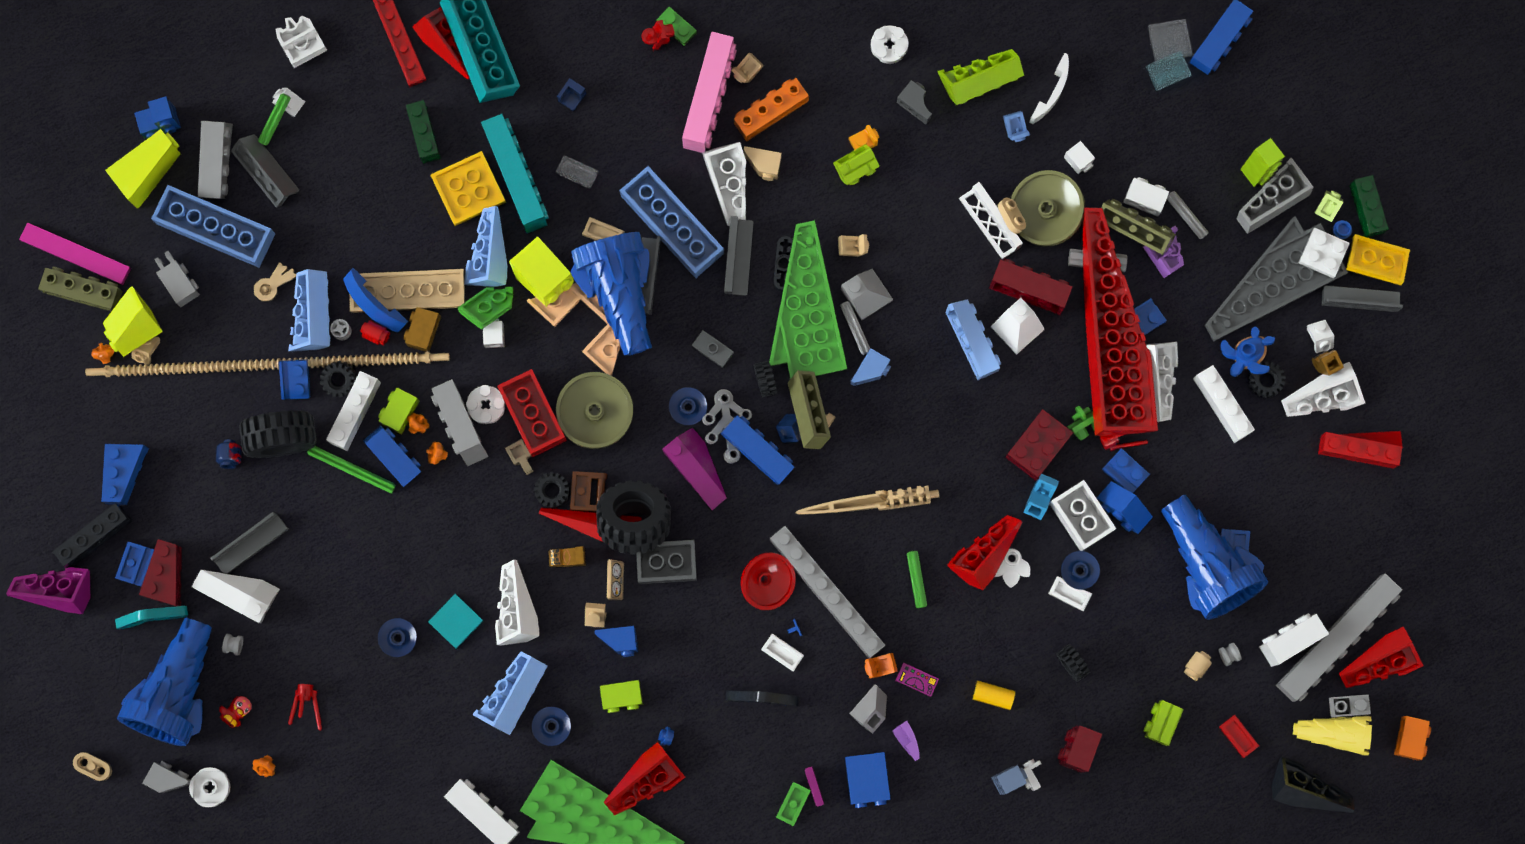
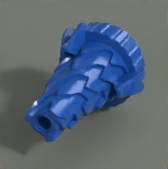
M623 233L603 238L572 250L574 265L571 269V275L588 298L595 297L596 294L599 306H603L606 320L613 330L615 339H619L623 354L633 355L651 349L652 345L646 328L644 310L646 302L641 288L644 287L643 283L647 282L649 251L644 248L640 233Z
M1182 495L1179 499L1171 502L1161 510L1180 546L1178 548L1179 552L1188 565L1186 569L1191 576L1186 577L1191 606L1193 609L1201 611L1205 619L1210 620L1227 614L1249 601L1268 584V580L1263 574L1264 564L1256 556L1239 545L1233 550L1225 536H1220L1214 525L1208 523L1200 509L1196 510L1186 495Z
M184 618L177 636L171 641L165 655L161 654L154 672H150L147 679H143L123 699L121 703L122 708L117 716V720L127 727L153 739L176 746H186L191 736L199 733L201 730L203 701L201 699L193 700V697L199 686L197 680L203 669V659L208 649L206 644L212 627L196 620Z

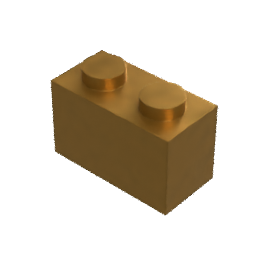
M416 307L415 312L412 311L410 316V329H406L404 334L405 344L411 348L430 352L441 319L439 313Z

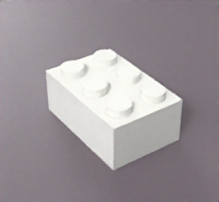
M1084 480L1049 503L1080 551L1085 550L1116 529Z
M1309 613L1295 620V625L1292 623L1278 630L1279 635L1275 633L1262 640L1264 644L1259 646L1271 667L1281 664L1329 634L1317 614L1312 616Z

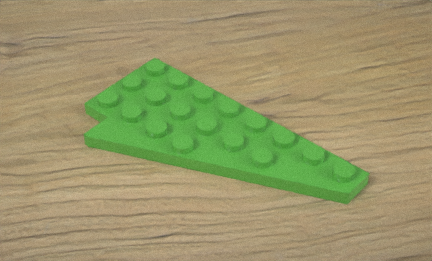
M815 220L796 224L769 361L770 366L787 363L790 379L798 370L815 372V376L847 370Z
M553 760L549 762L520 809L521 812L536 820L527 836L529 839L564 844L685 843L630 808L614 815L604 804L605 799L609 796L608 794Z

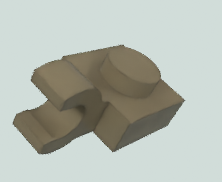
M522 439L505 448L515 466L521 464L526 475L534 472L527 461L532 456Z

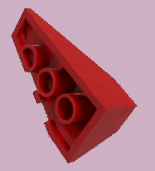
M442 7L425 15L412 26L428 47L466 79L470 78Z
M1008 515L990 527L989 533L982 538L977 537L973 540L975 543L967 549L963 547L959 550L947 566L969 585L984 590L995 577L1023 522L1020 519Z
M1401 627L1381 638L1342 670L1339 675L1345 687L1348 688L1369 683L1371 679L1381 678V680L1388 679V675L1397 673L1399 676L1406 675L1423 667V664L1405 628Z
M657 742L640 756L605 799L604 804L614 815L636 806L640 800L645 798L649 800L653 798L655 793L662 790L663 792L670 790L683 780L685 776Z

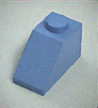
M870 348L851 380V385L864 384L879 380L882 375L886 376L891 368L889 365L890 359Z

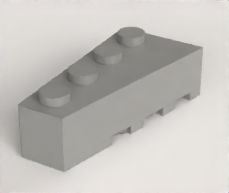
M201 121L198 197L225 199V195L228 194V184L226 183L227 176L229 175V155L233 127L231 123Z
M1290 158L1275 176L1239 211L1237 220L1248 234L1310 196L1313 186L1294 160Z
M451 379L432 388L434 395L431 396L435 407L439 406L441 410L438 412L442 423L446 422L448 426L445 428L449 439L453 438L455 442L452 444L456 455L460 454L467 466L487 458V452L481 444L482 441L475 427H473L472 419L468 411H466L467 408L454 381Z

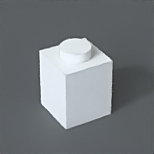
M1081 141L1068 150L1064 156L1077 174L1082 171L1086 173L1090 170L1095 159Z
M499 319L483 328L485 348L505 347L504 324Z

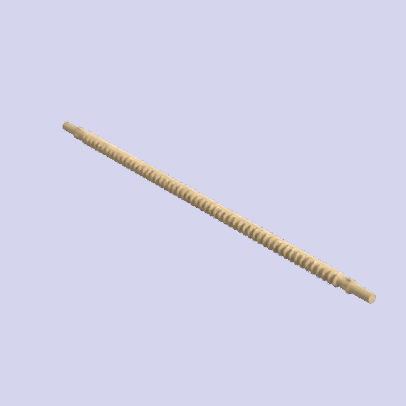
M411 352L410 355L407 353L405 355L401 353L396 355L394 353L391 356L389 353L388 356H385V354L374 356L372 354L371 357L367 354L366 357H363V355H360V357L357 355L355 357L344 355V358H341V356H338V358L335 356L333 358L322 356L319 359L317 356L316 359L313 357L308 359V367L311 366L313 369L314 366L317 368L322 366V368H325V366L334 361L347 362V365H355L356 367L358 364H361V366H364V364L367 366L369 364L380 366L381 363L384 366L386 363L389 365L391 363L402 365L403 362L406 365L408 362L411 364L413 362H416V364L425 362L427 364L431 363V361H449L450 355L449 353L430 354V352H425V354H418L416 352L413 355ZM302 357L299 358V360H307V359H308L307 357H305V359H302ZM274 358L271 361L269 359H266V361L263 359L261 361L250 359L249 362L247 360H244V362L241 360L230 362L228 360L227 363L223 360L222 363L219 361L208 363L206 361L205 364L201 361L199 364L197 362H194V364L191 362L186 364L184 362L182 365L178 362L177 365L175 363H172V365L161 363L159 366L156 363L155 366L153 364H150V366L147 364L136 366L134 364L133 367L131 365L127 367L125 365H122V367L117 365L116 367L86 368L85 373L86 376L105 375L110 377L117 375L119 377L122 374L125 377L126 374L128 376H131V374L142 376L143 373L147 376L148 373L150 375L154 373L156 375H159V373L162 375L167 373L169 375L170 372L172 374L176 372L178 374H181V372L184 374L189 372L191 374L192 371L198 373V371L200 373H203V371L214 373L216 370L219 373L220 370L222 372L226 370L228 372H231V370L236 372L237 369L240 372L242 369L245 371L248 369L250 371L261 369L263 371L264 368L267 370L278 368L279 370V361L288 360L285 358L283 360L278 358L277 361Z

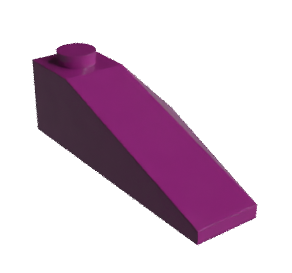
M693 428L677 436L662 449L663 453L711 510H714L727 499L707 446Z
M69 567L65 568V571L60 572L53 570L48 571V574L38 576L37 574L14 577L6 594L13 598L56 610L83 614L90 600V571L83 568Z

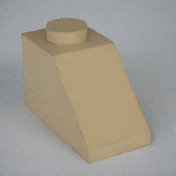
M744 146V156L758 176L767 181L778 179L782 153Z

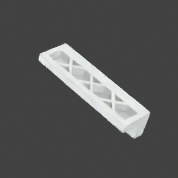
M980 182L975 184L972 190L959 198L1002 260L1021 248L1023 242L1017 234L1008 229L998 207ZM974 194L978 199L977 206L969 205L965 199ZM979 210L988 213V222L978 218ZM989 225L998 227L1000 230L999 237L990 235L988 232ZM1000 241L1008 242L1012 248L1003 253L999 247Z

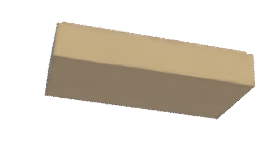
M589 217L582 235L597 241L623 234L625 231Z

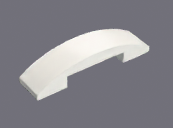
M1064 53L1054 75L1060 77L1049 101L1047 104L1038 103L1029 123L1034 124L1042 119L1059 99L1068 75V54Z

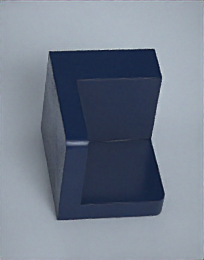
M569 78L557 95L558 102L574 111L586 95V90L583 86Z
M786 414L776 426L782 443L799 442L801 435L796 415Z

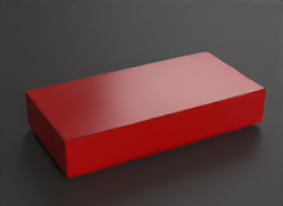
M1233 715L1219 726L1242 758H1245L1259 747L1236 715Z

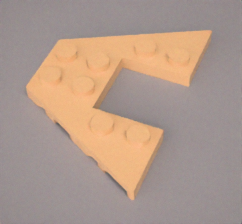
M574 283L570 289L561 293L558 299L547 307L536 297L527 300V303L554 327L560 323L580 300L583 301L607 325L582 352L604 373L612 376L620 350L619 339H615L613 330L606 320L603 306H599L596 294L595 297L588 298L579 285Z

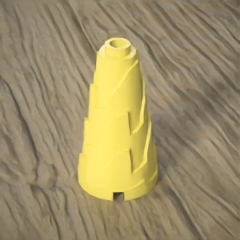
M1371 716L1298 720L1297 723L1293 724V735H1297V739L1311 741V743L1327 745L1335 749L1368 756L1369 751L1365 749H1370L1372 725H1369V722L1366 721H1372Z

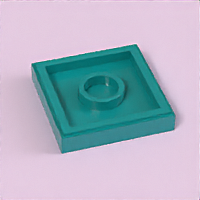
M454 594L428 622L457 649L483 620Z

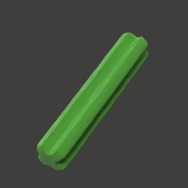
M280 94L258 139L259 143L263 145L269 144L290 102L291 97L287 94Z
M911 551L907 553L915 605L916 608H924L927 606L919 556L917 551Z

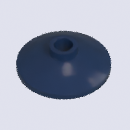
M685 387L672 395L669 401V411L676 422L682 425H694L700 422L706 414L707 401L699 390ZM687 404L692 406L690 411L685 410Z
M1075 551L1064 559L1061 566V574L1067 585L1074 589L1084 590L1097 582L1100 575V566L1096 558L1090 553ZM1077 568H1081L1083 570V573L1081 575L1077 574Z
M401 618L388 620L381 626L378 632V644L381 650L391 657L405 656L416 645V630L407 620ZM396 635H401L402 639L400 642L395 641Z
M543 708L533 718L532 732L541 744L546 746L559 745L570 734V719L560 708ZM550 723L555 724L554 730H549L548 726Z

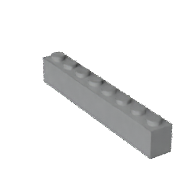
M786 526L770 538L772 544L782 556L788 559L798 575L869 659L885 646Z
M1387 574L1380 575L1328 630L1329 634L1317 641L1276 686L1292 702L1302 701L1308 695L1307 690L1311 686L1315 687L1322 680L1320 676L1324 672L1328 673L1335 666L1333 662L1337 658L1342 659L1348 651L1346 649L1350 644L1354 646L1361 639L1359 635L1364 630L1367 632L1374 625L1372 621L1386 613L1388 604H1394L1400 598L1399 593L1402 589Z

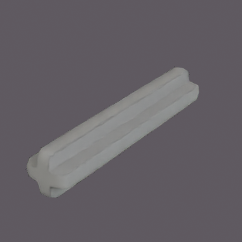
M1175 191L1169 193L1167 200L1197 237L1203 239L1207 236L1208 231Z
M846 301L840 307L861 354L865 355L870 350L869 344L850 302Z

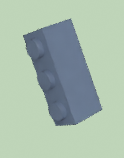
M1017 765L991 778L999 794L1004 795L1027 784L1025 779L1028 777L1024 769L1019 768Z

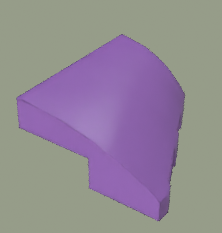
M1177 227L1171 228L1172 233L1176 234L1178 231ZM1176 236L1168 251L1163 255L1147 246H1143L1163 278L1184 265L1183 257L1180 254L1181 245L1177 243Z
M905 721L892 730L902 747L916 761L920 758L917 740L909 723Z

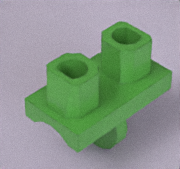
M1077 406L1075 408L1076 414L1072 416L1075 422L1068 425L1067 428L1079 440H1083L1089 436L1085 428L1086 426L1091 425L1094 430L1093 411L1091 412L1089 407L1082 409L1080 406Z

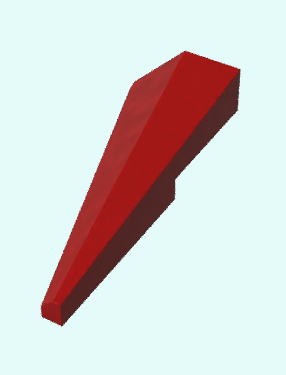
M541 508L539 514L602 541L597 532L596 513ZM622 515L619 517L628 522H639L642 520L641 517Z

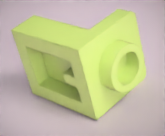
M1333 190L1331 192L1326 191L1315 214L1332 222L1343 204L1341 195Z

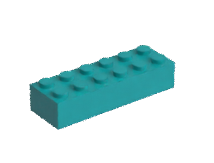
M441 0L440 5L479 102L482 103L513 96L520 87V84L486 0Z
M500 114L482 121L481 124L526 233L547 226L546 219H549L543 203L539 204V202H542L536 186L532 187L535 185L529 169L525 170L528 166L523 153H518L521 149L516 136H511L514 132L509 119H504L503 115Z

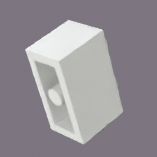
M1133 178L1123 203L1158 217L1169 191H1166V188L1161 185H1151L1143 178Z

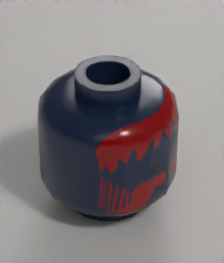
M226 439L223 443L217 445L216 462L221 468L234 469L241 463L242 448L235 443V440Z

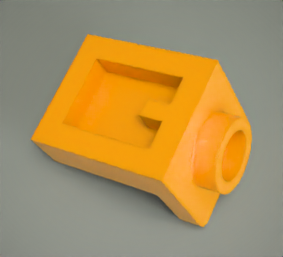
M867 125L864 130L849 137V141L854 150L865 144L873 148L878 144L879 135L875 128L872 129L870 125Z

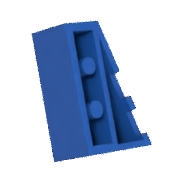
M380 425L363 441L404 487L421 472L419 470L421 465L414 457L410 459L406 455L408 450L401 442L397 444L393 440L396 436L389 428L385 430Z
M105 444L101 502L107 505H114L115 503L127 505L136 483L135 480L138 472L142 468L144 457L148 453V447L145 445Z

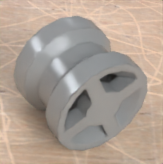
M337 319L331 324L330 330L336 339L343 341L351 336L352 329L345 320Z
M226 634L222 646L223 653L233 652L234 655H240L243 646V636L233 637L231 634Z
M1235 643L1229 644L1226 648L1218 649L1220 657L1226 666L1231 665L1233 661L1238 662L1242 660Z

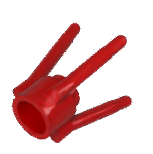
M1123 435L1099 436L1104 449H1110V451L1148 444V441L1144 440L1116 445L1119 442L1118 437Z
M298 684L289 716V725L292 724L298 700L300 701L298 717L301 718L304 701H310L312 698L318 730H322L317 703V691L313 690V685Z

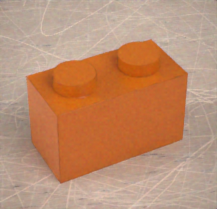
M1409 716L1401 717L1394 755L1413 760H1422L1427 753L1425 743L1426 738H1429L1431 733L1430 721Z

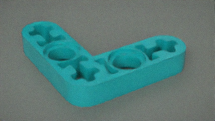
M187 606L139 610L115 619L116 629L131 628L148 621L183 618L188 616Z

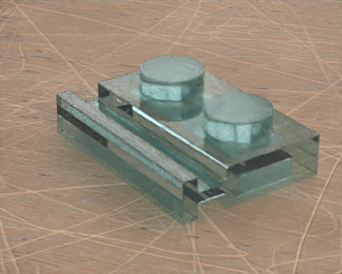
M1181 51L1145 66L1156 91L1192 76Z

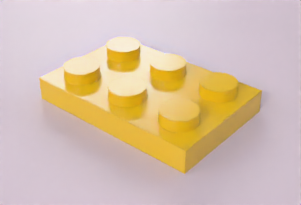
M1355 234L1352 239L1346 270L1402 285L1404 283L1410 250Z

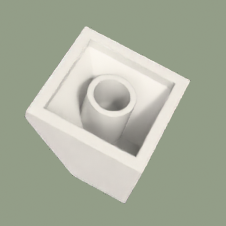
M1022 298L1008 308L991 326L1016 355L1045 330L1035 312Z

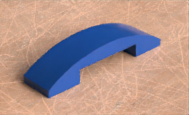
M354 268L343 278L353 300L374 321L397 333L407 324L408 321L395 308L391 312L387 310L363 286L367 281Z

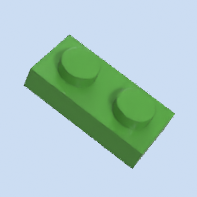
M670 7L657 19V21L663 20L664 25L672 24L675 32L673 37L684 46L697 33L696 29Z
M793 782L776 818L794 826L811 790Z

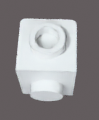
M288 88L278 89L273 96L274 100L272 103L276 104L280 94H287L291 99L285 111L292 117H295L305 101Z
M1326 320L1307 325V331L1315 343L1314 350L1316 353L1334 348V334Z
M1032 759L1023 764L1025 767L1024 771L1028 777L1025 779L1027 782L1025 786L1027 789L1031 788L1032 791L1041 787L1031 770L1041 764L1040 760L1035 762Z

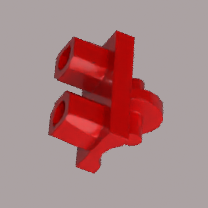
M658 20L653 28L645 29L641 36L644 43L648 45L653 44L652 49L654 51L659 50L662 44H668L670 37H673L675 32L672 24L664 25L663 20Z

